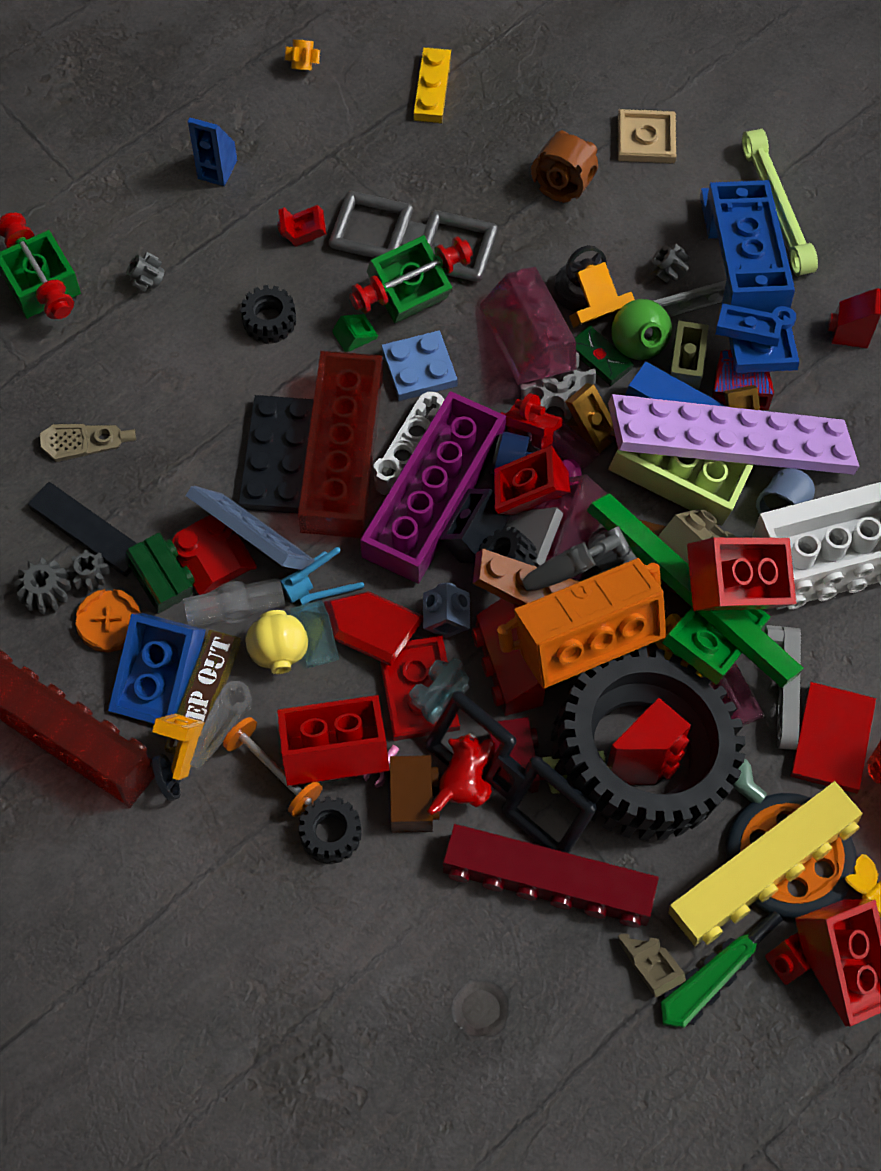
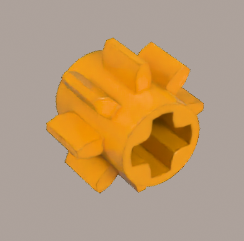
M293 39L292 47L286 46L285 60L291 61V69L312 71V63L319 64L320 50L313 49L314 41Z

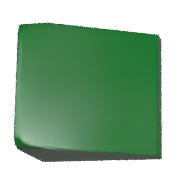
M364 314L340 316L332 330L345 352L353 351L378 338V334Z

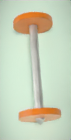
M252 717L241 720L226 735L223 747L227 751H233L244 743L287 786L285 772L249 738L255 731L257 722ZM318 782L309 784L303 790L298 785L287 786L296 795L289 805V813L292 816L303 813L308 805L311 806L318 798L323 787Z

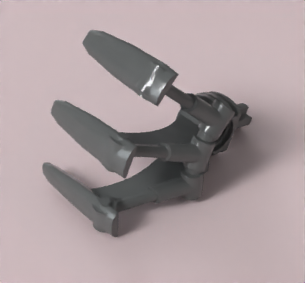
M619 526L609 531L601 527L590 535L587 547L583 542L554 556L528 573L522 580V583L527 591H537L581 574L593 566L602 573L637 557L628 548L629 545Z

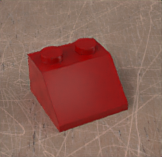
M552 445L494 469L495 510L498 514L515 515L549 500L558 499L570 492L569 471Z

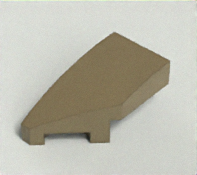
M622 933L618 935L620 945L655 998L686 981L685 973L666 948L660 947L659 939L649 938V941L630 939L629 934Z

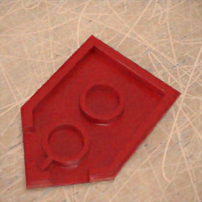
M369 591L324 601L334 640L389 666L392 665L423 621V615Z

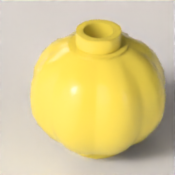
M271 610L261 614L260 619L254 622L248 629L246 648L252 660L260 667L270 668L273 674H284L291 671V665L301 660L306 654L308 636L304 626L297 618L292 615H286V612L282 610Z

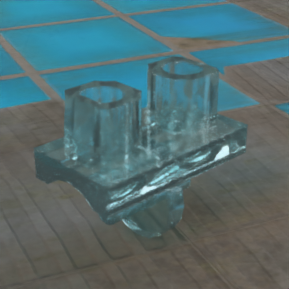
M454 657L449 663L436 660L428 673L431 680L434 681L428 688L421 683L416 684L409 693L413 704L422 711L426 721L432 724L439 719L453 692L461 691L464 694L469 688L467 683L470 679L462 670L463 664Z

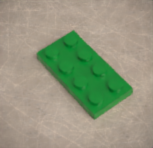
M693 607L662 642L674 655L685 660L697 669L703 677L710 679L716 685L742 654V651L723 636L697 611H693ZM762 609L740 610L760 629L771 618Z

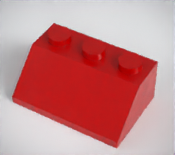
M501 598L476 615V628L472 629V636L476 647H482L485 657L481 658L486 677L492 676L495 685L491 687L496 707L502 706L504 715L508 716L543 706L546 688L542 689L523 659L520 649L512 650L508 653L501 651L497 629L500 625L512 620L515 617L514 609L520 607ZM513 628L511 631L514 642L518 640L517 629Z
M658 698L612 744L607 762L608 768L629 785H656L663 776L668 780L681 765L679 761L685 754L683 749L690 741L687 735L691 725L663 700Z

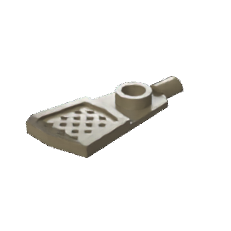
M53 424L40 433L42 451L55 462L117 449L122 442L136 441L135 429L121 431L116 425ZM102 434H109L107 439H99Z

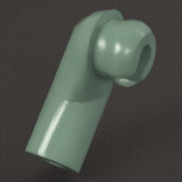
M744 759V763L738 768L741 770L739 779L733 784L734 789L750 802L761 803L767 793L754 783L751 765L747 759Z

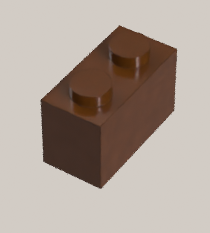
M431 755L390 756L392 833L433 832V820H440V811L433 815H429L427 812L434 801L432 799V788L439 787L438 767H431Z

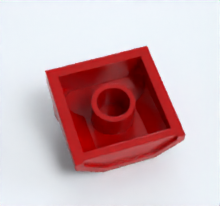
M209 515L180 530L171 540L178 552L176 560L181 568L187 566L195 580L192 586L200 599L205 597V594L236 577L257 568L238 534L213 515Z

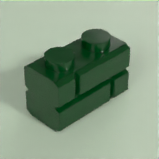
M160 533L137 543L125 551L126 562L158 613L189 598L193 592L192 584L195 583L187 566L181 568L176 560L178 552L170 539L165 541Z

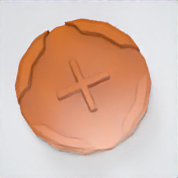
M104 589L96 591L87 596L77 609V632L85 645L95 651L113 652L121 650L124 646L131 614H141L140 608L133 597L122 590L106 591Z

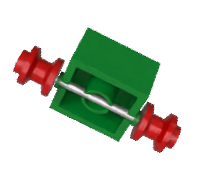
M14 212L3 215L0 218V236L5 237L4 243L7 249L0 251V273L26 319L43 311L51 319L67 317L74 307V300L72 298L80 295L81 291L74 270L50 230L34 236L33 231L26 227V220L22 214Z
M423 235L372 259L366 271L370 277L369 285L362 288L359 284H355L352 286L353 293L349 294L354 308L357 311L361 309L366 314L371 311V304L378 301L381 305H385L395 324L447 299L452 286L445 273H452L453 265L459 262L463 266L470 264V257L473 253L469 243L456 236L451 240L452 246L444 248L439 244L435 246L433 252L426 237Z

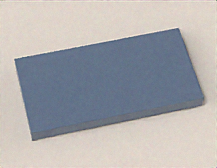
M191 486L186 496L281 566L303 570L315 562L312 557L223 493L197 486Z

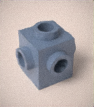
M441 583L436 588L424 592L423 629L440 636L443 635L445 638L470 629L469 592L457 588L452 583Z

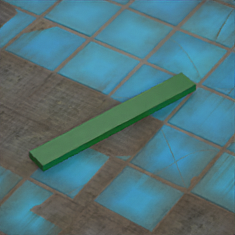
M610 493L592 502L587 512L608 531L619 526L629 545L628 548L632 550L635 556L640 558L645 565L657 563L660 566V578L693 607L689 564ZM740 610L697 611L781 688L795 679L804 669Z

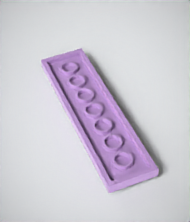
M612 394L608 402L619 451L853 475L859 468L845 420L616 394Z

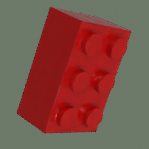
M714 537L687 544L693 611L772 609L796 604L790 538Z
M378 695L277 710L281 752L287 786L390 771Z

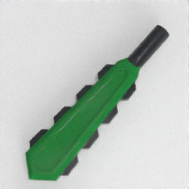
M776 911L771 912L747 935L739 936L737 939L729 938L722 944V952L710 954L703 961L704 967L701 969L694 968L685 976L686 981L681 986L678 985L665 992L664 1000L660 1004L663 1025L685 1028L687 1024L694 1025L703 1015L702 1008L705 1005L712 1006L721 996L720 989L722 987L729 988L737 979L736 972L739 969L746 970L753 962L752 955L756 950V946L783 921L782 917Z

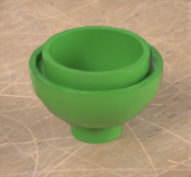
M637 299L624 305L616 314L612 324L614 345L622 354L633 360H648L658 356L667 347L672 334V324L666 310L658 303L648 299ZM648 328H651L652 335L646 339L644 333Z

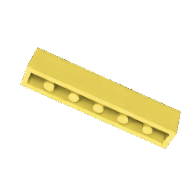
M834 781L673 902L669 908L670 916L694 946H697L702 941L708 945L723 933L720 927L728 921L732 920L735 924L743 919L751 911L748 907L757 899L763 903L778 891L776 887L778 883L785 878L789 882L797 878L806 869L803 864L811 858L818 861L833 849L830 844L837 838L841 837L844 841L852 836L860 828L857 823L863 813Z

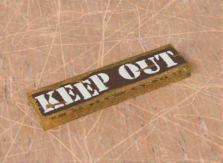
M210 629L177 713L207 723L204 735L198 738L193 760L198 761L242 643L240 637ZM168 737L164 747L165 751L175 754L178 740Z

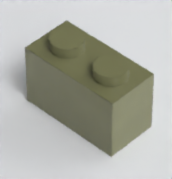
M678 321L669 375L699 391L709 325Z

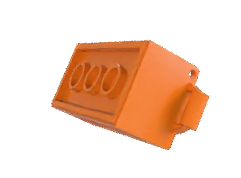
M636 558L515 608V617L508 623L500 625L497 629L501 651L508 653L512 650L520 649L523 659L542 689L666 637L664 593L661 588L660 566L657 563L644 565L640 558ZM516 628L518 640L513 642L511 629Z

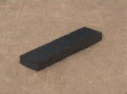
M48 482L28 503L32 511L94 555L101 553L104 562L125 577L132 571L125 560V551L137 543L51 482Z

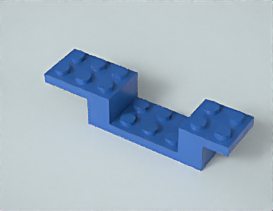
M770 181L712 182L709 188H701L700 200L708 238L719 239L727 278L722 303L772 313L776 307L780 306L791 308L795 287ZM785 315L778 316L781 320L789 319ZM792 327L781 329L777 347L729 337L736 373L798 370L800 361Z

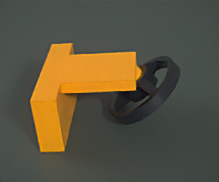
M590 245L583 246L571 254L566 264V275L574 285L582 288L589 306L569 316L573 328L617 312L624 305L635 300L632 291L620 296L617 295L607 268L606 257L599 248ZM584 252H597L592 258H585L580 263L574 262ZM571 267L578 269L579 272L576 274L579 282L572 278Z
M176 713L156 718L152 730L154 733L178 740L172 763L165 754H159L153 758V771L162 794L169 801L180 797V779L189 775L198 738L204 735L207 724L206 722Z

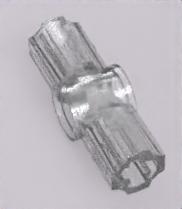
M279 577L247 585L240 581L228 582L219 586L216 592L183 599L188 625L194 627L224 621L228 624L241 623L248 620L254 613L285 607Z

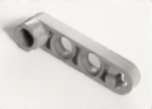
M766 625L764 633L800 664V628ZM800 674L783 688L778 685V749L796 750L798 745Z

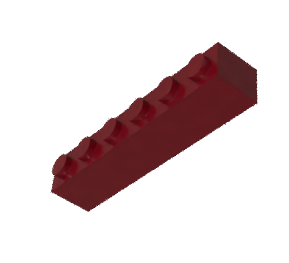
M458 824L453 826L443 862V873L449 874L448 877L454 881L467 883L469 880L480 882L488 890L501 892L503 889L517 892L516 895L518 897L531 901L541 898L551 901L550 904L560 909L579 908L585 910V914L599 919H604L606 916L620 919L619 922L633 928H638L640 925L647 926L659 880L658 876Z

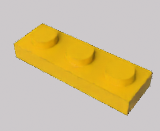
M423 47L414 108V121L442 123L451 50Z

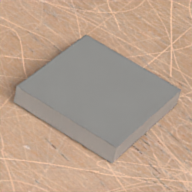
M557 507L526 510L510 515L505 527H515L536 546L537 550L535 553H537V559L532 560L535 563V567L545 563L563 513Z

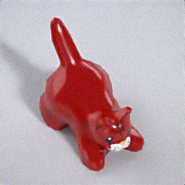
M472 733L460 736L457 739H448V743L451 745L454 753L449 766L440 778L439 794L427 810L429 815L441 811L448 801L479 807L489 799L492 788L491 784L482 779V771L495 753V742L493 739H486L480 744L476 735Z

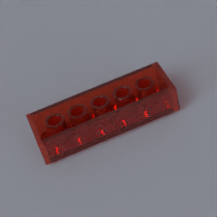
M320 351L298 512L300 533L362 538L365 533L383 382L382 355Z
M0 650V721L131 808L155 777L151 766L152 761L146 753L147 748L135 738L131 737L127 740L119 735V729L105 719L102 722L92 717V711L78 701L72 704L65 699L66 695L62 690L53 684L45 686L38 681L39 677L36 673L26 666H23L21 669L12 664V658Z

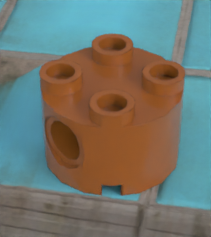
M565 131L556 132L533 161L531 176L534 183L538 180L541 184L539 190L553 200L570 202L572 198L578 199L598 170L597 148L592 142L584 141Z

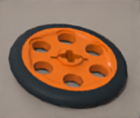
M777 793L767 795L761 803H750L737 815L729 829L726 841V861L731 860L751 844L749 839L751 834L756 832L765 834L777 825L776 817L778 815H790L812 798L796 793ZM852 836L844 841L841 837L837 838L830 844L833 849L818 860L825 861L831 865L833 869L831 877L823 878L817 875L814 866L818 861L814 858L803 864L806 869L794 880H798L805 885L806 894L804 896L795 897L791 895L787 888L789 881L785 878L776 885L778 891L768 900L762 903L757 899L752 904L767 913L776 911L782 918L795 919L841 901L851 887L845 881V877L855 874L856 848Z

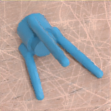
M339 547L334 548L328 553L326 551L313 558L315 562L305 569L297 570L280 580L291 603L299 600L302 606L313 600L364 588V583L359 582L309 594V590L313 589V585L308 575L340 553Z

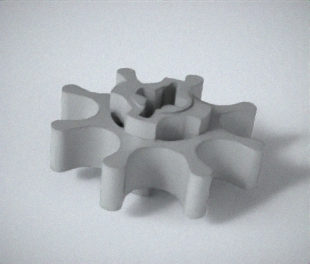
M546 350V366L535 367L531 363H525L524 377L535 382L521 385V398L524 399L530 393L538 395L541 399L540 406L546 409L551 406L560 407L564 411V418L570 419L572 414L565 401L586 383L595 384L596 370L590 369L586 372L576 370L579 367V353L577 352L572 354L569 361L561 363L554 360L552 350Z

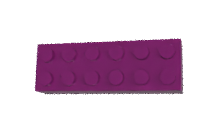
M450 391L361 538L362 558L419 584L442 545L439 537L467 490L474 489L494 455L499 434H503V431H505L506 415Z

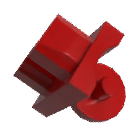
M530 393L523 400L517 399L507 413H500L506 415L507 432L528 436V432L532 433V446L543 449L552 444L554 431L562 427V418L545 413L546 408L540 406L539 396Z

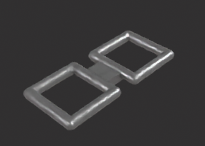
M355 191L347 192L329 239V246L331 248L376 258L423 235L426 237L430 247H432L439 223L485 234L474 268L453 265V272L450 274L445 273V275L474 282L482 280L498 232L496 224L434 210L430 213L426 225L410 221L413 213V206L411 204ZM355 204L400 214L388 249L343 239Z

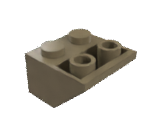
M700 509L676 514L658 536L687 563L688 543L714 537L737 538L728 531L724 532L716 524L717 520L711 513Z

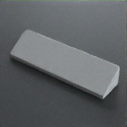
M726 280L654 300V302L661 305L669 317L721 303Z

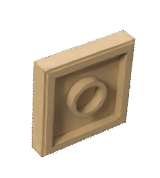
M619 109L618 161L675 163L676 112Z

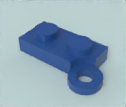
M722 303L716 335L777 347L781 329H788L794 326L796 313L786 306L776 307L772 313ZM785 315L789 319L781 320L778 316Z

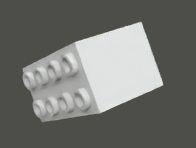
M881 482L760 513L752 538H790L796 604L776 608L777 610L786 607L788 609H796L805 605L806 602L816 599L826 601L845 591L856 593L865 589L867 585L878 582L881 585Z

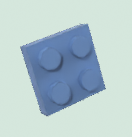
M440 330L382 345V354L399 401L418 397L426 392H437L457 387L458 379Z

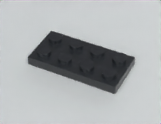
M255 395L239 506L245 510L303 514L317 409L316 399Z

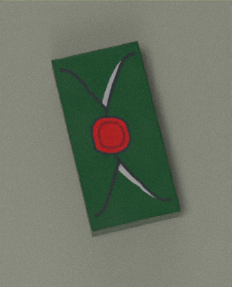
M592 326L587 327L568 344V349L573 353H579V359L591 369H595L596 374L610 386L633 368V362Z

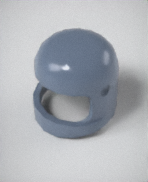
M785 468L778 471L768 487L757 498L756 508L758 513L771 511L764 501V496L768 494L778 495L792 505L813 500L815 486L812 479L806 473L796 468Z

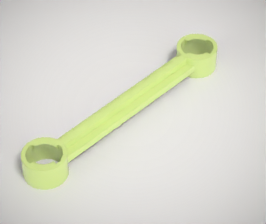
M757 129L744 132L742 135V147L746 159L753 161L760 180L770 181L780 228L790 249V264L794 274L800 276L816 272L818 268L816 250L811 243H806L768 154L769 145L765 131Z

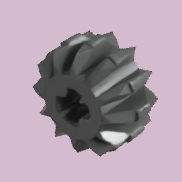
M41 557L38 565L28 561V570H18L19 580L14 581V588L17 591L16 597L19 603L25 604L30 612L38 608L39 612L43 615L47 607H52L53 610L57 611V602H67L68 596L66 592L71 591L67 570L60 568L59 563L55 560L47 564L46 560Z

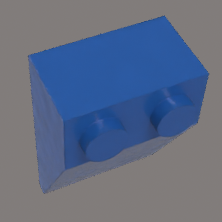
M145 613L131 614L108 711L150 723H155L156 718L174 713L178 714L199 660L206 629Z

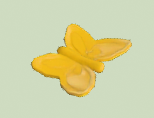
M861 854L856 859V865L854 866L855 874L846 876L845 881L857 892L862 893L863 899H876L879 916L881 917V881L877 883L878 872L874 862L866 854Z

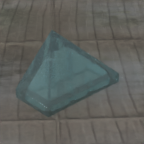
M322 600L290 608L291 615L302 623L307 632L308 648L304 655L307 668L339 660L330 618Z

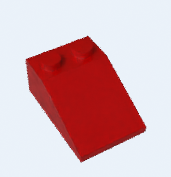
M843 899L795 918L803 954L844 1025L851 1027L880 1014L881 921L876 899Z

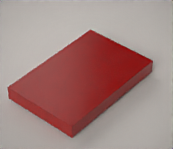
M443 635L408 641L391 666L380 661L394 741L430 735L454 692ZM458 713L447 732L460 730Z
M810 682L790 777L829 786L835 781L842 790L857 794L860 790L877 698Z

